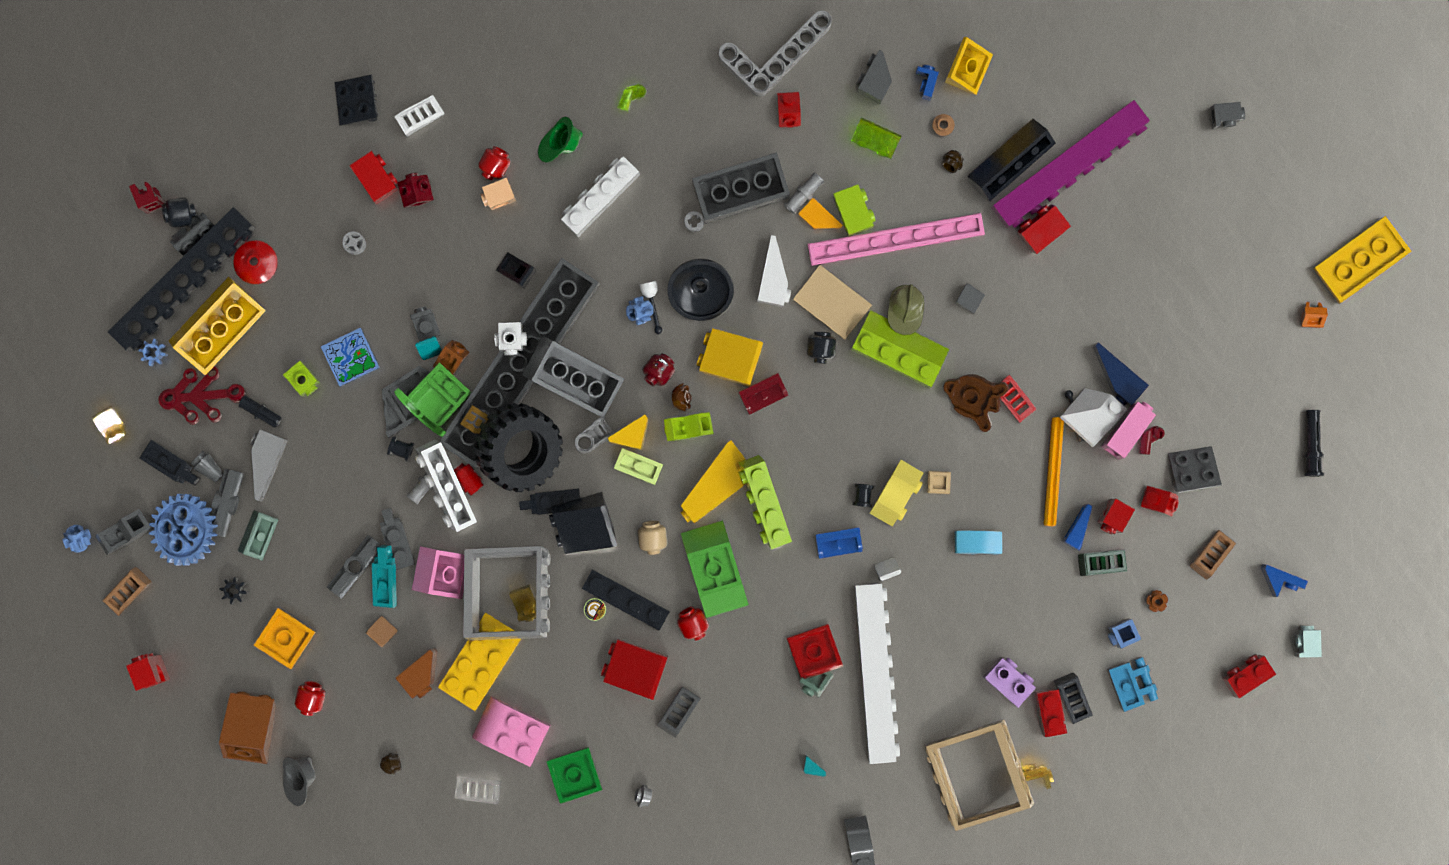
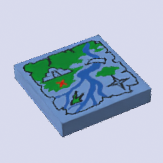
M362 328L321 346L340 387L380 368Z

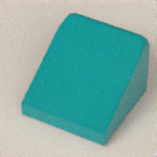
M435 336L415 344L422 360L433 358L442 352L440 342Z
M806 755L803 772L805 774L825 777L826 771Z

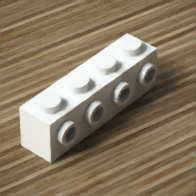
M624 156L620 160L616 158L608 166L610 170L605 175L601 173L593 181L594 186L589 191L585 189L578 196L577 199L579 201L574 207L569 205L563 211L562 215L564 217L561 219L562 222L577 237L640 176L639 171Z
M433 440L416 448L417 455L415 459L419 467H423L427 474L424 476L428 487H432L436 494L433 496L437 507H441L445 514L442 516V519L447 528L451 527V529L458 532L476 523L477 521L442 443Z

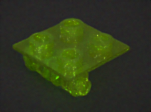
M861 117L851 141L860 147L876 152L882 157L891 159L901 139V135Z

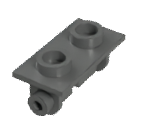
M203 212L200 215L197 214L192 219L191 224L188 225L191 230L187 231L182 227L176 234L171 236L173 239L170 240V243L183 256L214 226Z

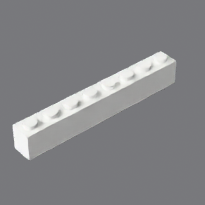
M881 583L854 585L869 764L896 762V757L900 756L899 743H895L894 734H898L897 721H893L892 712H896V700L891 699V690H894L895 687L894 677L889 676V668L893 667L892 654L887 652V646L891 645L890 632H886L885 623H889L888 610H884L883 602L887 601V589L882 588Z

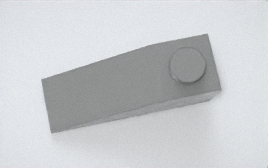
M259 430V433L255 432L251 440V445H253L251 453L254 496L257 501H263L288 441L264 430Z

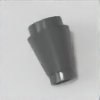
M202 451L191 462L194 466L193 469L214 482L224 473L209 452L206 454Z

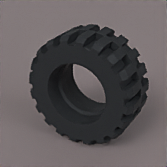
M512 403L507 405L508 408L501 406L496 409L497 413L493 414L491 412L487 416L488 420L486 423L482 422L479 426L481 431L479 434L476 433L475 441L477 445H474V453L477 455L475 457L476 464L488 479L507 491L523 492L524 489L527 491L534 490L535 485L542 486L545 484L544 480L547 477L551 478L554 474L552 471L555 467L558 468L560 464L558 458L563 454V449L560 447L563 444L562 436L559 435L560 430L550 417L527 404L521 403L517 405ZM530 430L532 433V446L528 455L516 464L506 465L504 452L509 440L521 431Z

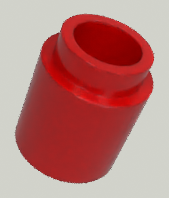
M461 463L454 469L462 490L465 493L468 492L470 496L484 486L481 482L482 478L469 463L466 466L464 463Z

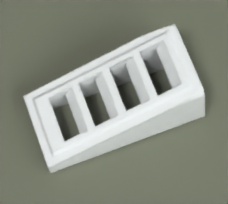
M434 95L398 113L395 115V118L408 137L443 116L444 112ZM429 103H431L436 111L433 115L427 107ZM421 108H423L426 114L428 115V117L425 119L419 110ZM414 112H416L417 116L420 119V122L418 123L412 116ZM408 117L412 126L409 127L404 118Z

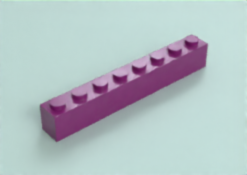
M1133 100L991 207L1006 228H1009L1011 225L1013 228H1016L1025 221L1023 217L1030 212L1033 215L1041 209L1042 206L1040 204L1046 199L1051 202L1059 196L1058 190L1065 186L1068 189L1075 184L1078 175L1083 173L1085 176L1095 169L1093 164L1098 160L1103 163L1113 154L1110 151L1118 147L1120 150L1130 142L1128 138L1134 133L1136 136H1139L1147 130L1146 124L1150 122L1149 118L1136 101Z

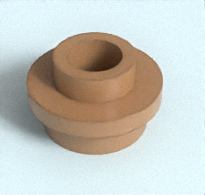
M947 114L938 115L932 124L934 132L939 136H948L952 133L955 126L954 120ZM940 122H947L948 127L945 129L941 128Z

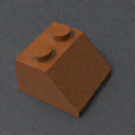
M435 648L427 651L396 677V680L412 699L417 696L420 699L432 690L430 685L435 680L437 650Z

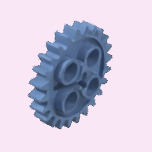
M177 494L176 496H169V501L162 500L163 507L156 506L158 515H151L155 519V523H149L151 527H154V531L149 532V535H155L151 543L158 545L154 551L161 552L160 558H167V563H174V565L189 566L190 563L197 564L198 559H205L204 553L211 552L208 545H215L211 538L216 537L218 534L212 531L218 525L212 524L216 516L209 515L212 508H205L206 501H200V497H192V494ZM185 510L187 511V517H186V518L184 517V512H185ZM169 523H170V525H171V530H170V532H169V530H168V525H169ZM196 528L199 530L198 536H196Z

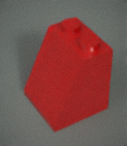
M617 639L616 643L612 642L608 655L612 656L610 663L604 664L601 676L605 677L603 682L654 700L668 655Z

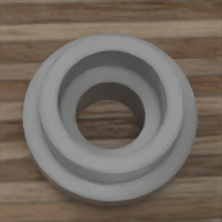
M642 785L640 789L637 788L634 801L637 802L638 807L642 808L649 805L652 789L647 788L646 785Z

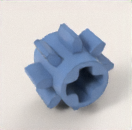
M643 296L628 301L629 305L626 308V315L630 321H636L637 325H641L651 320L650 316L653 314V306L649 300L644 301Z
M153 339L152 344L144 341L145 347L138 350L144 356L141 358V361L149 360L148 364L153 367L154 362L162 365L161 359L163 356H168V354L163 352L166 345L160 344L158 346L157 339ZM151 348L157 350L155 352L156 357L149 356L151 354Z
M70 526L63 533L64 539L62 540L65 548L70 547L72 552H82L91 544L89 529L84 530L83 526Z

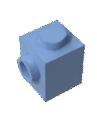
M1128 618L1108 627L1110 631L1107 634L1111 644L1113 646L1116 645L1117 648L1122 649L1141 640L1132 619Z

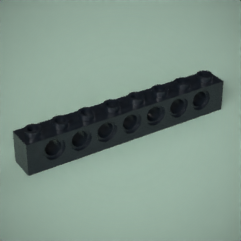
M233 207L108 333L126 351H137L144 344L142 340L148 334L150 336L153 335L160 328L158 324L163 319L168 320L175 313L174 309L179 304L182 305L191 297L190 293L195 288L199 289L207 281L206 277L211 272L215 273L223 265L221 262L226 257L230 258L237 252V246L242 241L246 242L253 236L254 233L252 231L255 227ZM229 229H234L236 233L232 240H227L225 237ZM215 244L219 245V253L211 256L210 248ZM198 260L204 262V267L201 271H195L194 264ZM187 276V285L180 287L178 283L180 277ZM171 291L172 299L170 302L165 303L163 295L165 292ZM150 307H155L157 310L153 318L147 316V311ZM139 322L141 330L137 334H133L131 330L132 325Z

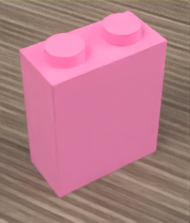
M1144 401L1142 403H1134L1128 408L1101 447L1118 460L1124 459L1156 416L1152 412L1153 408Z

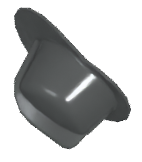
M309 756L297 759L286 757L283 760L284 791L286 797L293 805L301 806L306 801L307 788L316 778L312 759Z

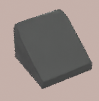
M967 283L955 304L975 314L985 294Z

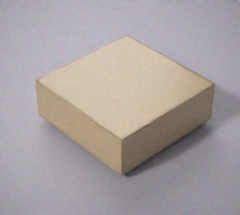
M928 471L927 493L950 494L951 472Z

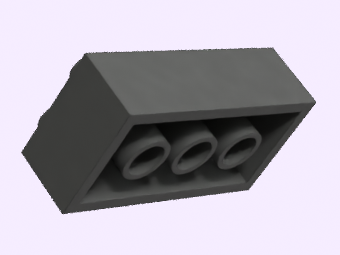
M777 152L692 178L705 224L790 197Z
M545 336L540 340L522 374L529 380L603 418L624 381V378Z

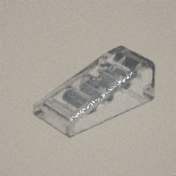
M457 776L455 799L499 804L502 781ZM463 782H467L466 795H462ZM472 783L476 784L475 796H471ZM481 784L485 785L483 797L479 796ZM489 786H493L492 798L488 797Z

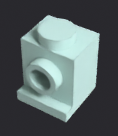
M1301 626L1299 635H1296L1295 638L1296 648H1299V652H1295V657H1322L1321 630H1314V626Z

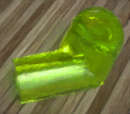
M640 84L626 88L623 91L618 108L628 111L632 101L646 95V88Z

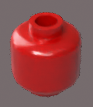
M497 146L487 148L478 163V167L482 171L481 175L489 180L503 178L511 162L508 157L509 153Z
M690 606L679 612L676 624L683 637L694 639V641L702 639L709 628V622L703 611Z
M306 681L297 688L294 705L300 710L301 714L313 716L314 713H318L323 709L326 692L321 684Z

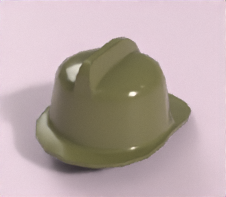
M912 284L896 287L892 291L889 301L888 322L896 333L902 335H910L916 332L923 320L924 296Z

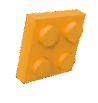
M278 608L254 646L289 669H292L316 631Z

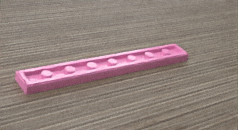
M981 213L807 245L811 266L978 237L985 235Z

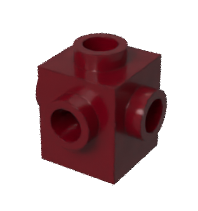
M417 172L405 175L404 180L397 182L404 208L422 206L434 200L428 175L418 176Z

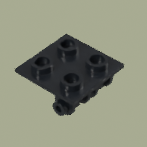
M372 74L334 82L339 126L369 120V122L377 121L379 113H377L376 104L378 102L375 100L377 94H375V81H373Z

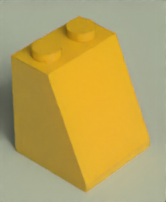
M712 328L711 333L706 332L703 345H706V350L704 354H699L696 366L700 367L699 372L750 387L763 342Z

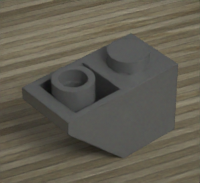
M879 50L877 55L872 53L867 63V66L870 68L866 74L862 73L856 84L859 86L858 93L881 104L891 86L892 79L884 53Z

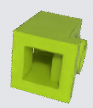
M302 361L296 363L283 374L300 396L305 394L310 396L318 389L316 385L320 382ZM300 376H304L306 379L303 384L298 382Z

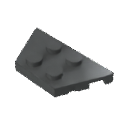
M421 366L414 368L382 389L386 435L388 438L418 420L397 398L394 391L399 388L408 396L430 373Z

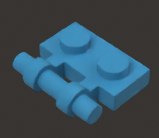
M1143 657L1135 659L1138 668L1132 670L1130 662L1108 669L1123 712L1145 705L1143 695L1148 694L1150 702L1159 699L1156 693L1158 689L1156 684L1152 682L1149 674L1151 670L1149 665H1146ZM1141 675L1145 686L1140 689L1135 678Z

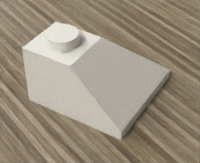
M1085 388L1060 418L1091 447H1094L1128 409L1111 394Z

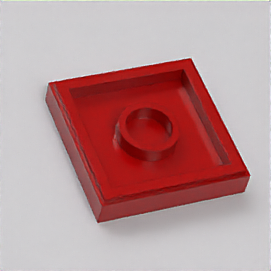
M829 624L787 638L800 679H808L843 667Z

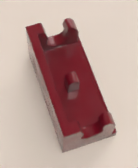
M144 182L147 188L146 191L138 189L136 184L129 186L136 205L141 211L148 214L165 206L166 201L162 199L159 190L151 187L149 183Z
M779 373L738 392L749 415L789 396Z

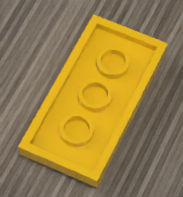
M1384 216L1313 269L1340 304L1412 251L1388 218Z
M485 612L479 622V632L515 631L487 612ZM521 639L468 640L438 688L476 711Z

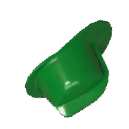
M564 116L560 118L555 126L542 138L538 147L539 159L547 163L553 161L560 154L574 152L579 144V140L583 136V132L573 125L569 117Z

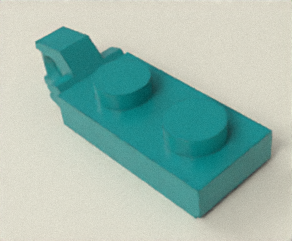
M382 545L377 547L378 556L375 557L372 563L373 606L394 608L397 606L395 558H392L391 545Z

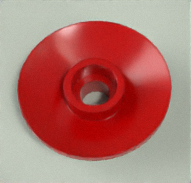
M253 240L244 243L238 248L234 255L233 265L236 274L243 281L249 284H262L270 280L275 274L278 259L270 245L262 241ZM257 258L258 263L254 266L251 265V259Z

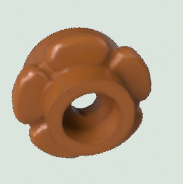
M1156 590L1147 596L1146 603L1151 611L1162 612L1167 608L1168 597L1166 594H1162L1161 591Z

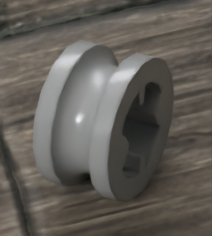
M692 211L686 215L684 223L689 231L697 232L703 228L704 218L701 213ZM692 216H697L696 218L701 220V223H697V227H692V224H688Z

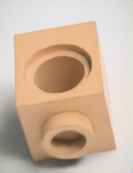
M507 178L482 187L484 192L480 194L484 206L489 205L491 210L516 201Z

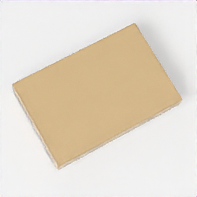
M819 265L793 299V301L844 340H846L872 306V304L821 265Z

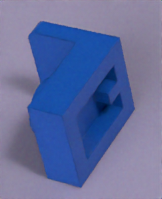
M929 65L917 66L916 74L928 78L927 80L923 79L920 92L924 93L922 99L931 101L939 72Z

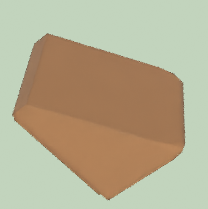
M381 616L366 631V634L380 647H384L398 630Z

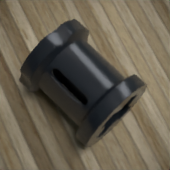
M393 436L387 450V455L391 456L393 454L404 458L408 462L415 443L411 442L408 444L397 440V437Z
M855 483L856 497L852 505L872 508L870 500L874 485Z

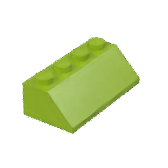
M871 310L851 348L852 351L929 389L933 386L949 351L948 348L916 332L910 335L896 333L890 327L888 318Z

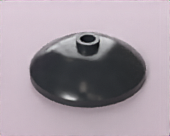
M693 259L684 262L674 270L668 281L667 292L672 307L680 315L691 320L705 321L721 315L729 307L734 295V285L729 272L719 263L709 259ZM702 281L704 284L698 285L697 282Z

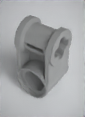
M600 417L576 437L575 447L578 452L588 454L599 445L608 441V437L615 434L616 431H612L606 423L605 417ZM586 437L590 439L591 446L588 449H581L578 442L581 438Z

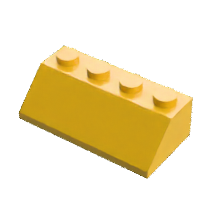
M228 276L168 341L179 354L206 375L266 310Z

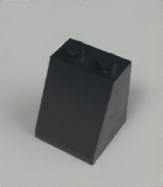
M603 492L551 507L552 514L549 515L552 528L557 527L558 535H555L559 548L563 547L565 554L617 546L615 531Z

